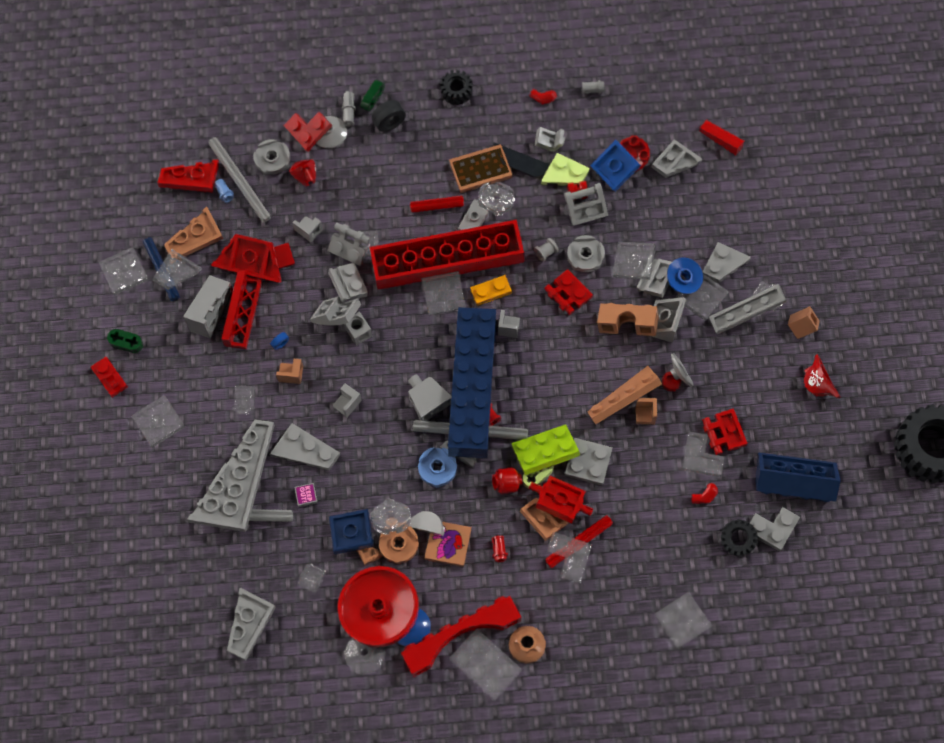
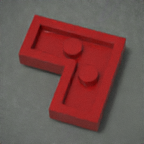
M320 112L308 124L299 114L295 113L284 125L307 151L333 126Z

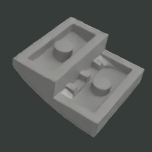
M339 296L324 300L310 320L312 323L321 325L347 324L361 303L358 298L342 303Z

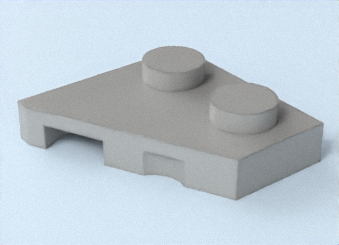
M674 139L654 161L651 168L667 178L699 165L702 162V158Z

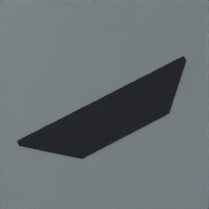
M502 146L509 167L538 177L544 175L550 166L548 163ZM499 155V157H500L502 163H503L504 165H506V164L504 163V161L502 160L501 156Z

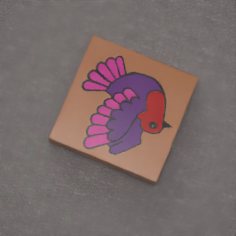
M442 522L445 528L444 536L430 533L425 560L464 567L472 527Z

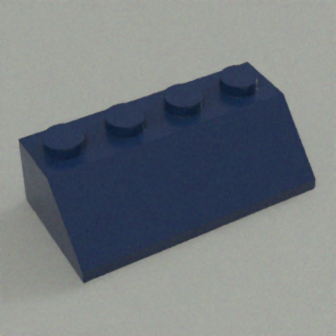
M758 452L756 491L763 494H780L784 497L797 496L806 500L811 498L819 499L823 502H836L841 481L837 463Z

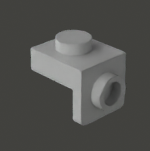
M539 127L536 132L535 146L555 152L564 144V130L560 129L557 132H553Z

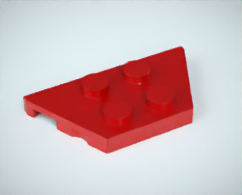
M235 234L228 246H225L220 256L211 265L212 267L238 272V270L245 271L246 275L281 283V275L273 242Z

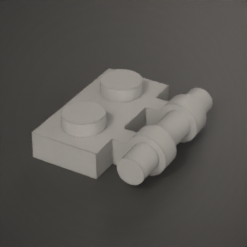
M336 223L334 229L339 231L340 235L337 233L332 235L328 251L361 266L368 247L362 245V242L368 244L370 237L366 236L364 232L350 229V226L346 224ZM347 236L354 238V241L348 239Z

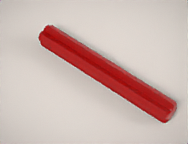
M608 515L601 518L545 559L546 564L550 568L559 564L613 524L611 518Z

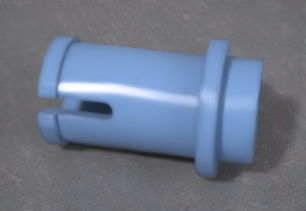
M224 179L217 180L214 183V187L220 194L221 201L225 203L232 201L234 198L233 191L229 190Z

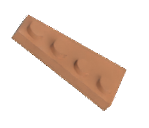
M646 366L609 396L594 405L588 411V414L593 422L597 424L660 386L662 382L652 369Z

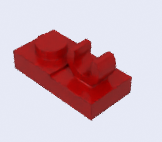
M107 357L91 366V369L112 398L128 388Z

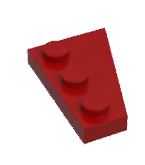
M219 159L205 164L197 162L195 165L187 167L179 165L161 168L157 182L158 187L213 192Z

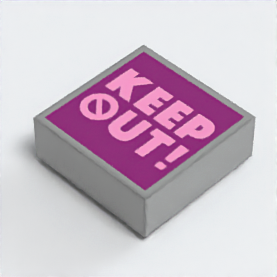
M314 483L294 487L298 507L318 503Z

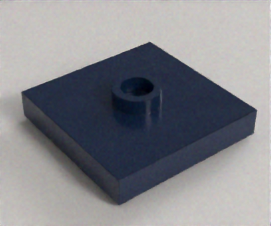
M368 509L329 516L333 552L335 555L374 547Z

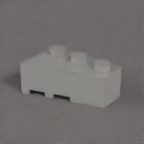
M209 276L204 281L202 288L183 316L190 332L211 339L233 292L230 282L213 276Z

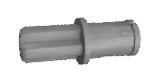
M350 91L344 93L342 106L343 125L347 127L354 125V112L356 111L354 93Z

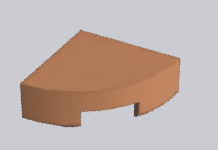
M374 547L357 550L365 566L383 557L380 551Z

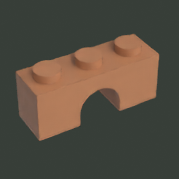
M600 304L597 320L599 333L618 334L619 327L623 323L633 322L635 323L637 335L656 336L659 319L657 306Z

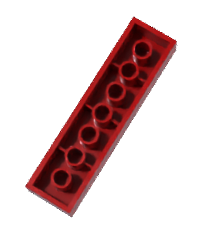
M517 220L369 247L378 290L524 262V249Z

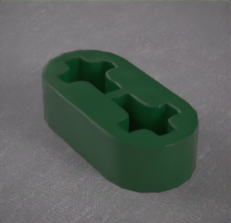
M376 79L364 95L360 107L371 111L385 89V83Z
M113 329L107 334V340L114 348L131 353H137L143 348V341L137 334L120 329ZM119 335L120 339L122 340L117 339L114 342L113 337L116 338ZM135 340H136L138 344H137V345L135 344V345H133V347H132L129 342L134 343Z

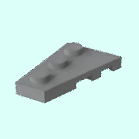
M240 588L227 651L246 661L276 606Z

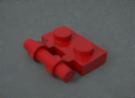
M568 269L554 280L556 288H553L550 284L544 288L548 296L560 305L559 308L562 311H566L569 315L575 311L572 307L573 304L579 309L593 298V294ZM563 292L568 299L565 300L560 294Z
M734 408L715 414L716 422L711 423L709 417L702 419L704 432L708 434L710 439L709 445L711 449H714L716 456L723 453L722 445H726L728 452L747 446V440ZM720 429L722 438H717L715 430Z

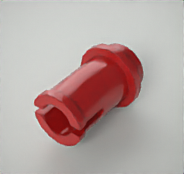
M504 536L492 537L494 550L492 558L495 559V562L506 561L508 553L505 550Z

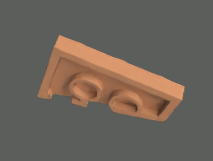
M206 207L197 218L194 217L186 228L177 232L164 246L172 262H175L222 240L223 236L208 207Z

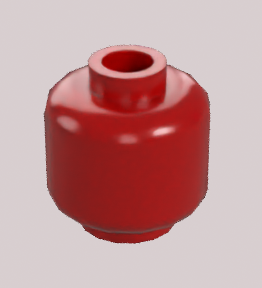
M513 467L498 469L492 475L493 488L500 494L515 493L518 491L519 485H522V476Z

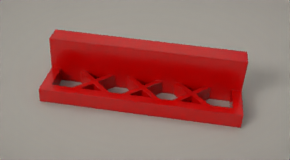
M238 270L221 338L224 346L247 349L262 286V279L247 277L245 271ZM247 283L257 284L256 289L248 293L246 290ZM250 299L252 306L244 310L242 302ZM245 315L248 318V323L240 327L238 319ZM239 333L244 335L243 343L233 342L234 336Z

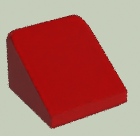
M289 243L274 247L279 269L295 264Z

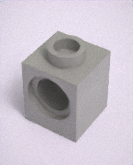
M360 311L354 314L349 323L344 324L346 331L356 346L372 337L371 328ZM355 325H361V328L353 329Z

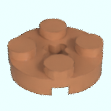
M396 523L387 526L382 531L379 549L386 560L398 565L408 562L416 555L419 543L418 536L412 527ZM396 539L399 541L404 540L401 548L394 547Z

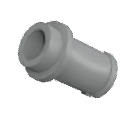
M604 81L582 82L583 94H601V92H604Z

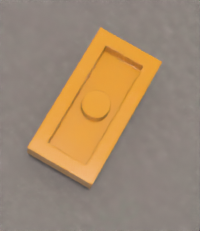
M505 275L470 287L477 306L512 294Z

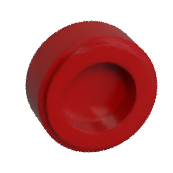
M671 371L665 373L662 377L663 388L670 392L679 389L681 379L676 380Z

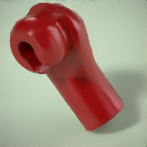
M533 89L529 97L545 105L553 102L557 98V94L553 90L540 93Z
M709 483L702 494H692V504L711 503L718 494L717 486Z

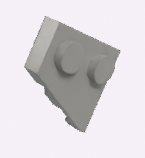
M718 242L703 270V276L719 283L727 275L737 271L740 266L747 264L751 257Z

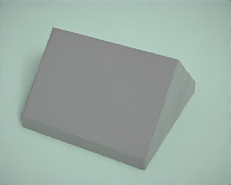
M684 297L655 301L654 306H657L659 319L656 336L652 337L673 343L686 302Z

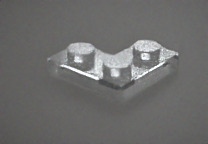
M688 431L682 470L721 477L724 456L705 453L708 435Z
M553 532L547 552L566 557L560 577L581 583L592 544Z

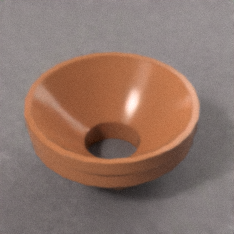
M519 627L512 633L509 639L510 653L521 663L536 662L545 652V638L535 627ZM524 637H531L534 644L530 648H525L522 646L521 640Z

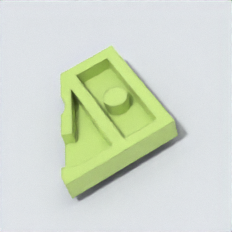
M557 153L541 180V184L558 183L559 186H565L567 183L572 182L578 184L580 181L585 180L590 168Z

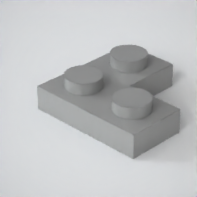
M782 507L774 523L755 513L750 524L754 526L760 541L780 552L800 517Z

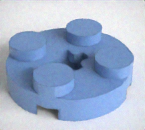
M434 447L426 450L419 458L418 470L421 479L436 488L450 483L457 472L456 458L448 457V449ZM434 463L442 464L440 471L433 470Z

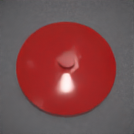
M386 566L369 567L356 573L344 585L338 600V616L344 630L356 642L370 647L388 646L404 638L413 628L419 613V599L412 582L402 572Z

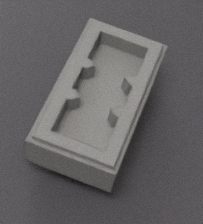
M474 199L458 230L482 226L491 210V206Z

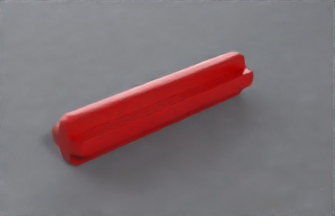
M463 196L410 202L412 213L464 206Z

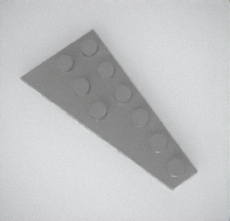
M256 419L253 421L243 436L237 449H234L227 464H224L208 487V492L203 499H200L193 514H190L187 518L189 523L246 532L275 427L274 422Z

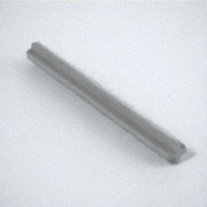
M216 137L208 141L210 147L263 223L271 219L270 214Z
M414 420L413 431L449 434L450 423ZM490 426L489 437L522 440L528 438V429Z

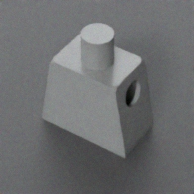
M416 374L408 380L413 387L408 391L409 399L420 420L427 421L451 405V395L432 377L422 381Z

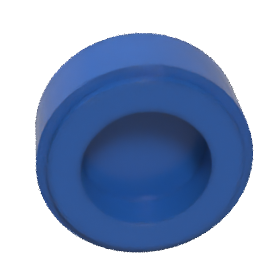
M282 332L271 341L270 345L275 350H278L287 344L289 336Z

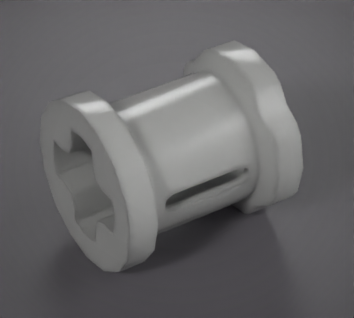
M548 238L546 243L540 247L534 248L536 256L542 262L559 250L557 244L551 238Z

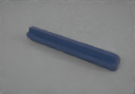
M152 238L144 239L143 244L170 300H178L180 295Z

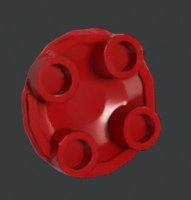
M635 135L623 139L620 144L639 162L641 167L638 170L643 169L650 158L648 144Z

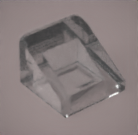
M308 563L299 577L298 585L316 593L326 574V570Z

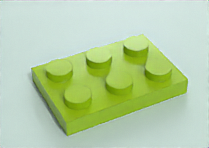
M566 424L511 443L524 475L580 456L579 449Z

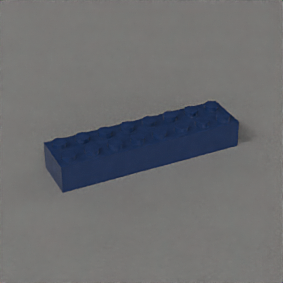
M458 307L448 457L488 459L496 309Z

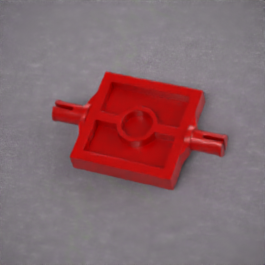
M549 476L543 486L532 481L528 488L539 493V500L535 508L571 524L579 511L591 516L594 509L583 504V497L586 491L553 476Z

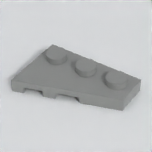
M291 423L271 451L270 456L330 471L339 458L340 452Z

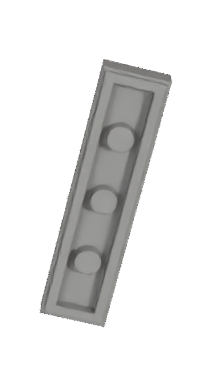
M777 284L709 316L718 335L786 303L787 300L780 285Z

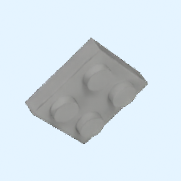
M575 438L574 441L579 449L580 456L568 461L565 476L603 486L613 447Z

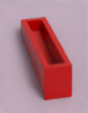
M708 120L699 129L701 133L735 156L743 148L744 140Z

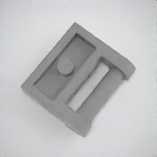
M600 183L594 184V187L573 193H564L573 226L608 216ZM592 194L597 195L596 199L574 205L573 200Z

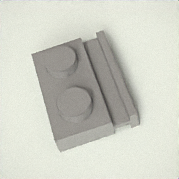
M650 257L637 285L638 292L643 291L646 294L663 298L669 285L667 270L672 262Z
M355 263L338 266L336 269H329V276L342 303L345 300L350 301L367 297L368 291Z

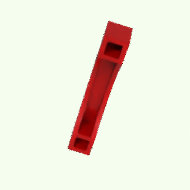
M501 596L494 601L495 604L489 607L484 605L476 610L477 613L474 615H465L458 619V623L442 627L440 629L441 632L435 635L432 633L422 638V642L416 645L411 643L404 647V651L401 654L412 677L414 678L431 669L441 650L459 635L477 629H498L504 631L521 622V615L510 596L506 598Z

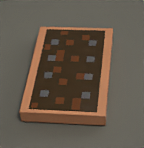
M501 144L449 160L460 193L512 178V172ZM499 155L501 156L502 160L504 161V163H505L506 165H504V164L502 163V161H501Z

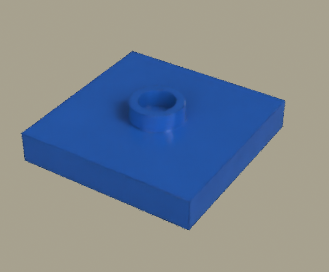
M617 140L590 165L615 192L641 167L639 162Z

